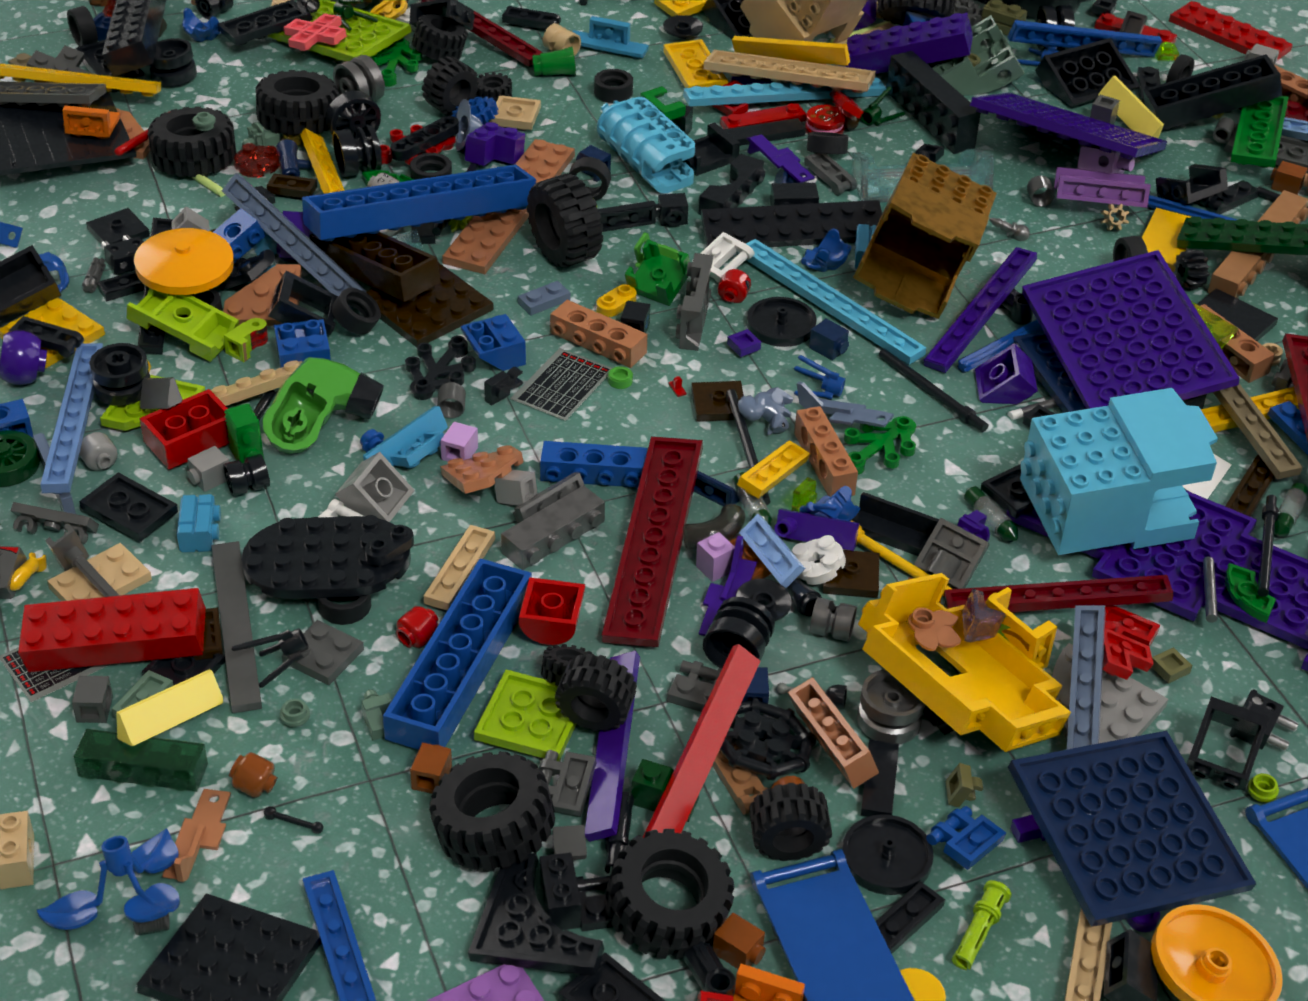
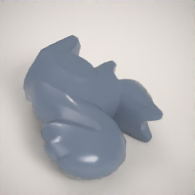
M775 387L765 392H760L755 397L751 395L741 397L738 401V409L741 415L749 421H757L763 417L769 423L767 435L781 433L789 428V423L785 417H791L792 414L784 405L791 404L793 397L780 388Z

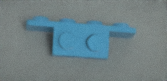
M592 16L589 19V33L572 31L580 36V47L628 55L632 58H643L648 51V45L630 41V23Z
M434 406L365 453L363 459L366 460L381 452L392 466L413 468L420 464V460L426 455L434 454L439 450L438 447L441 446V439L444 436L443 431L448 428L440 407Z

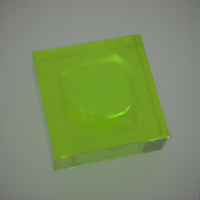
M1163 42L1160 44L1155 55L1158 61H1175L1179 56V52L1175 43Z
M807 477L793 491L792 511L800 512L799 510L802 505L806 506L810 501L815 503L817 499V493H815L817 481Z

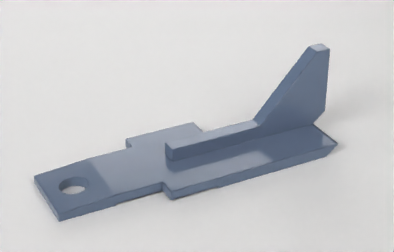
M799 381L797 383L799 403L805 409L821 406L825 414H832L829 419L830 423L852 425L855 422L885 427L894 416L893 413L866 409V405L820 399L804 382Z

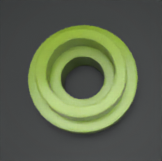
M1265 773L1257 774L1251 778L1247 786L1249 794L1261 802L1274 801L1279 793L1276 779Z

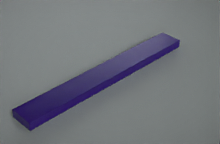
M1015 247L925 357V367L944 373L948 371L1037 260L1036 252Z
M637 651L610 657V660L614 659L618 661L619 665H624L628 669L627 672L632 673L637 684L640 656ZM635 697L623 725H620L615 730L610 729V731L606 732L599 730L596 750L597 763L592 777L585 825V837L589 842L617 835Z

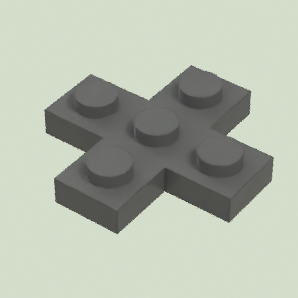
M66 45L56 58L36 50L27 62L28 67L94 74L79 68L84 60L85 53Z

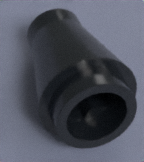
M795 579L787 587V590L791 594L798 612L802 615L812 616L817 598L822 597L818 592L802 583L801 580Z

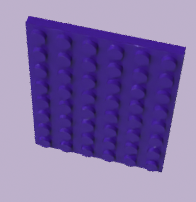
M1013 93L972 97L970 106L976 107V112L982 114L995 113L998 119L1006 121L1009 119L1017 120L1016 124L1024 127H1029V125L1037 126V131L1048 134L1049 132L1058 133L1057 137L1070 140V138L1078 139V143L1081 145H1098L1101 151L1112 153V151L1120 152V157L1130 160L1138 158V156H1148V154H1153V152L1157 153L1158 151L1165 150L1168 142Z
M1159 250L1022 286V293L1086 409L1108 406L1111 397L1173 388L1182 400L1239 385V376Z

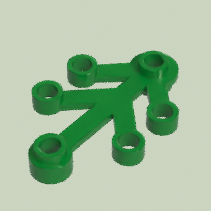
M403 38L370 58L378 66L388 62L387 68L382 70L385 87H391L397 83L396 73L394 72L398 62L407 71L416 72L419 69L418 61L422 60V54L416 49H411L409 41ZM403 54L408 55L410 57V60L405 58Z
M906 416L894 418L885 427L860 423V429L867 433H860L856 428H847L844 432V441L848 444L871 443L860 452L854 451L848 454L858 471V475L864 472L866 460L882 448H884L885 453L884 465L891 469L897 468L900 455L895 452L893 440L896 438L901 440L900 453L903 456L909 457L915 454L916 443L911 440V436L916 430V423ZM874 430L887 431L886 433H870Z

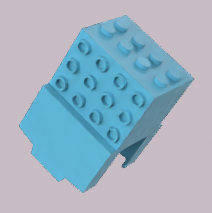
M1173 388L1111 397L1108 406L1032 418L1028 440L1024 444L1025 455L1024 460L1021 461L1020 480L1058 555L1130 543L1133 549L1194 539L1199 520H1190L1189 517L1195 515L1197 510L1182 485L1212 480L1217 462L1210 445L1216 443L1218 437L1199 406L1186 405Z

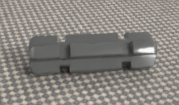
M93 258L82 283L84 292H95L98 285L97 282L100 281L106 267L103 258Z

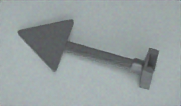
M68 523L63 526L67 533L56 542L50 537L45 540L64 571L77 567L104 597L120 596L86 560L89 554L75 530Z

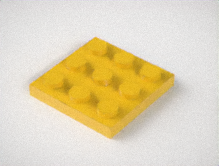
M59 297L24 315L28 318L77 331L84 338L82 344L92 343L105 335L103 326ZM22 317L0 328V338L3 339V335L8 333L9 329ZM44 347L40 348L47 350L45 369L65 358L57 351Z

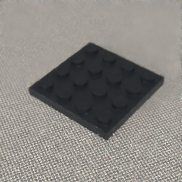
M206 893L138 981L137 991L139 994L159 1001H282L321 945L318 930Z

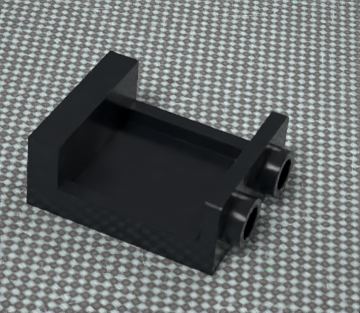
M715 122L708 124L707 136L694 140L695 155L682 162H685L693 169L694 175L704 174L731 164L739 156L740 142Z
M1193 164L1188 166L1190 177L1188 180L1156 178L1157 197L1179 203L1190 204L1228 190L1227 171L1223 167Z

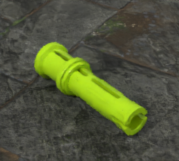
M987 881L983 887L984 894L981 900L977 901L973 907V919L952 957V962L960 969H971L990 927L999 922L1002 916L1001 909L1005 903L1009 902L1012 896L1010 889L999 881Z

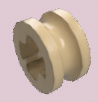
M1274 343L1263 344L1265 348L1275 354L1272 366L1278 365L1281 361L1283 349Z

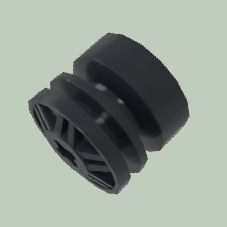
M371 124L365 125L364 131L362 127H356L355 138L349 129L333 132L334 154L342 177L358 175L359 164L364 172L371 171V168L373 171L381 170V146L376 131Z
M731 597L724 600L703 639V650L706 657L715 666L723 668L732 647L740 644L761 661L765 647L768 645L775 628L772 614L765 606L753 599Z

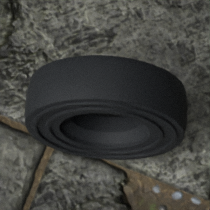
M1185 54L1178 56L1168 72L1166 83L1191 76L1194 69V59Z

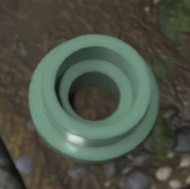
M199 112L193 117V124L197 130L208 131L214 128L215 116L209 112Z
M300 699L286 701L280 710L282 723L291 727L303 725L310 717L309 707Z

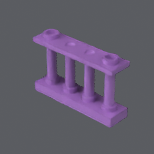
M1057 167L1054 189H1057L1056 197L1060 199L1116 205L1123 204L1147 208L1151 185L1145 183L1146 176L1109 174L1094 170Z

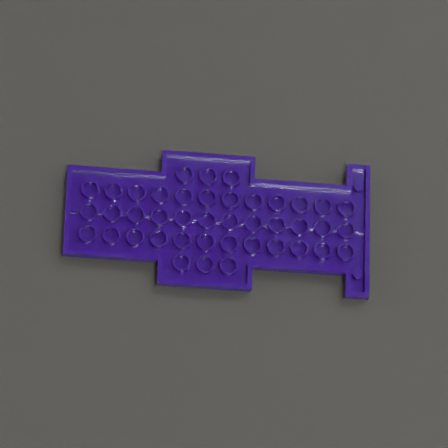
M1185 490L1197 510L1196 514L1189 517V519L1199 520L1194 539L1133 549L1130 543L1081 551L1099 559L1092 573V577L1096 579L1168 575L1173 590V601L1153 604L1192 621H1195L1205 605L1203 559L1205 557H1212L1215 568L1217 611L1308 650V636L1305 634L1308 629L1307 559L1273 546L1268 595L1276 598L1267 623L1243 611L1232 600L1226 589L1225 574L1229 563L1255 571V580L1258 584L1262 541L1249 536L1255 528L1257 519ZM1035 509L1025 515H1020L1017 519L1012 517L1008 510L1006 511L1005 519L1049 537ZM1308 654L1301 666V669L1308 671Z

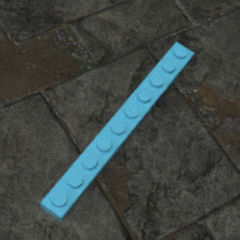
M875 77L867 92L855 93L852 89L839 91L849 97L880 96L886 90V87L880 78ZM772 82L771 84L694 86L692 88H684L683 96L691 107L833 99L830 96L833 89L829 86L812 87L811 84L807 83L795 85L791 82Z
M754 239L746 243L755 253L750 260H747L748 262L880 347L885 348L908 365L925 356L927 347L760 241Z

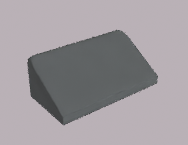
M174 377L143 379L140 400L141 409H168L183 402Z

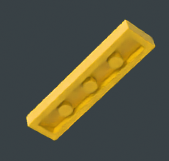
M789 440L741 475L737 485L744 489L747 494L759 499L806 463L811 453Z

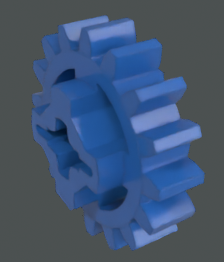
M488 96L483 99L482 97H475L469 100L471 114L479 118L483 125L489 122V119H494V115L498 114V107L493 98L488 99ZM456 106V110L452 111L453 117L457 118L459 106Z

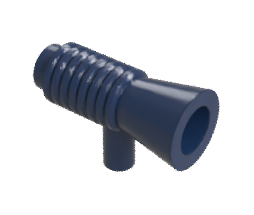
M286 139L277 144L276 152L280 158L282 175L299 177V168H312L310 160L297 159L298 146L294 141Z

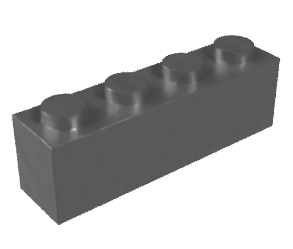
M583 485L502 532V554L521 570L536 564L542 558L558 551L564 545L574 539H578L584 533L605 521V501Z

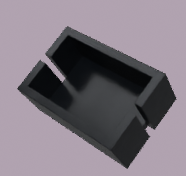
M33 245L0 261V327L61 296L54 278Z

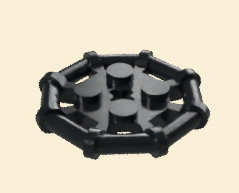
M750 697L749 700L741 702L730 726L733 731H728L720 750L729 760L728 764L731 767H740L764 775L767 780H775L778 776L797 771L803 773L810 768L809 759L812 748L817 742L816 737L813 733L808 732L794 715V710L790 708L783 709L759 701L758 697ZM745 713L744 717L739 718L737 716L738 714ZM790 729L795 733V735L790 734ZM736 744L739 749L735 750L734 745ZM792 748L800 750L798 754H795L791 752L790 749ZM781 759L779 764L774 762L775 760Z

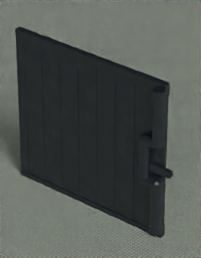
M109 91L99 97V100L85 107L118 112ZM9 102L8 104L0 105V176L136 157V151L133 148L121 156H117L114 152L115 148L130 140L121 118L109 138H97L86 135L75 136L73 134H65L62 112L64 106H57V103L38 106L36 103L16 105V102ZM70 104V105H68V106L79 107L78 104Z

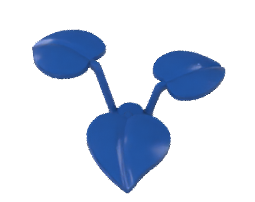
M166 828L132 853L128 840L124 836H114L105 840L101 845L105 860L99 862L101 872L97 897L91 891H76L63 896L45 908L37 909V913L46 924L57 929L71 930L90 923L98 915L96 906L101 905L103 902L107 870L114 876L128 874L138 894L129 899L124 906V913L129 920L149 922L175 911L180 905V897L174 887L164 883H157L144 891L134 872L140 874L143 871L158 873L174 864L175 859L179 857V852L168 829Z

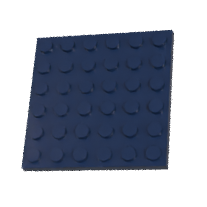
M1167 731L1011 760L1008 765L1013 779L1091 927L1251 891L1256 885L1254 878Z

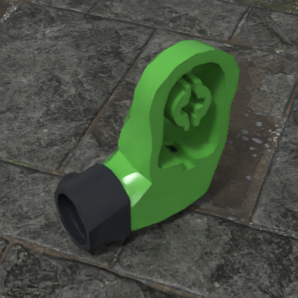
M308 357L280 387L272 405L263 417V431L271 445L280 452L288 454L303 452L317 440L321 427L328 422L334 410H345V413L371 419L381 398L384 385L344 364L325 358Z

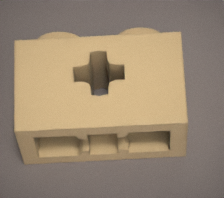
M28 811L0 814V889L33 885L34 831Z

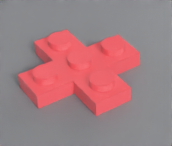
M325 13L313 22L294 19L284 27L285 35L292 36L288 39L289 47L300 51L309 50L317 42L334 46L347 37L346 29L339 28L342 25L341 17Z

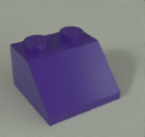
M1015 343L975 368L979 400L982 403L1019 404L1038 392L1032 360Z

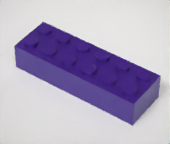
M955 13L944 18L935 17L930 21H916L910 25H897L890 29L874 30L862 35L854 34L847 39L850 63L846 67L876 71L875 74L888 72L891 55L913 51L927 64L968 56L971 52L973 38L968 13Z

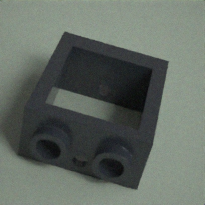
M286 271L275 287L268 317L281 323L323 319L326 334L331 335L336 325V322L333 321L335 317L332 313V305L338 296ZM289 297L323 312V317L289 301Z
M1211 696L1187 762L1191 773L1200 779L1210 778L1219 781L1222 786L1228 789H1241L1244 791L1270 717ZM1211 720L1255 735L1242 774L1198 758Z

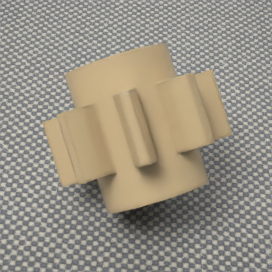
M1109 204V211H1101L1102 215H1104V220L1101 223L1108 225V231L1112 230L1114 226L1117 231L1122 230L1121 224L1129 223L1126 220V215L1130 212L1122 209L1123 204H1119L1117 208L1113 204ZM1117 213L1116 217L1119 220L1113 222L1114 217H1112L1111 214Z

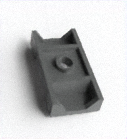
M695 253L693 262H688L687 276L691 277V281H687L686 295L684 296L683 304L678 305L676 319L681 320L680 324H677L675 338L680 339L679 349L699 350L711 297L709 285L714 255Z

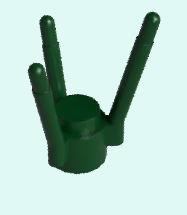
M339 0L333 7L334 14L341 17L342 25L348 31L352 29L345 20L353 15L375 23L378 22V19L353 9L351 4L363 3V0Z
M890 86L863 110L864 112L860 118L865 125L870 126L875 123L876 126H879L883 122L905 115V112H900L881 118L882 110L878 105L892 89Z

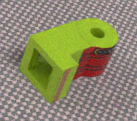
M252 318L224 335L225 353L242 362L247 361L251 358L250 351L268 342L267 323L264 319Z

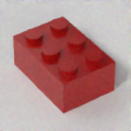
M210 389L182 400L183 402L168 409H160L139 418L144 443L168 470L188 462V458L213 446L220 448L230 443L228 441L227 422L225 421L224 413L228 408Z

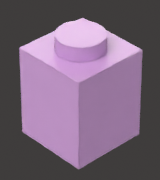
M453 422L441 439L442 460L448 462L456 458H462L463 460L471 458L478 449V428Z
M720 532L698 542L696 567L712 582L728 575L731 570L735 546Z

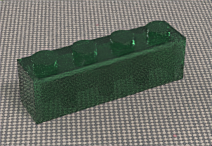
M92 729L85 730L73 756L77 773L80 777L110 780L118 783L141 784L148 787L172 788L179 791L197 792L208 765L205 744L152 737L135 746H130L117 739L116 732Z

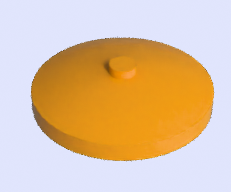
M178 228L158 233L144 241L135 253L134 264L138 278L147 287L165 294L190 295L208 291L223 283L233 270L234 258L230 244L221 236L203 229Z
M1184 905L1167 913L1153 934L1151 953L1155 968L1162 981L1179 1000L1277 1001L1282 990L1283 980L1276 954L1265 938L1240 917L1209 905Z

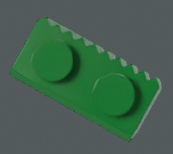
M246 403L226 409L224 413L225 421L227 422L228 441L230 442L229 448L235 459L244 463L245 458L261 454L264 459L259 419H257L250 404Z

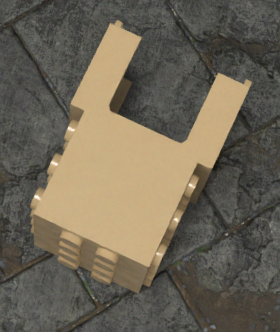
M744 0L740 7L751 24L749 32L753 37L813 41L817 35L823 32L825 34L831 32L836 37L833 43H839L848 39L864 14L862 9L868 0Z

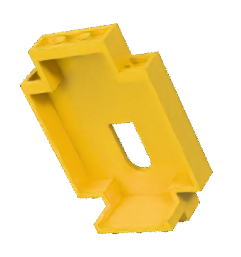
M943 573L886 584L880 593L881 598L868 601L863 607V614L858 625L867 632V639L862 650L959 735L980 730L1004 752L1060 735L1071 713L1056 700L1063 685L967 606L961 605L947 609L939 603L950 580ZM927 608L932 612L943 610L958 617L957 622L951 627L960 637L961 643L951 648H944L938 645L935 651L962 674L950 677L917 649L916 645L918 643L914 638L915 632L908 626L909 615L915 609Z

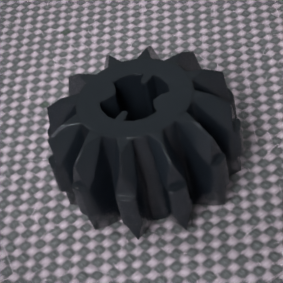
M1191 249L1176 255V262L1173 264L1175 271L1173 273L1176 274V278L1182 287L1197 289L1207 283V277L1210 276L1208 272L1210 266L1207 264L1208 257H1204L1203 251Z

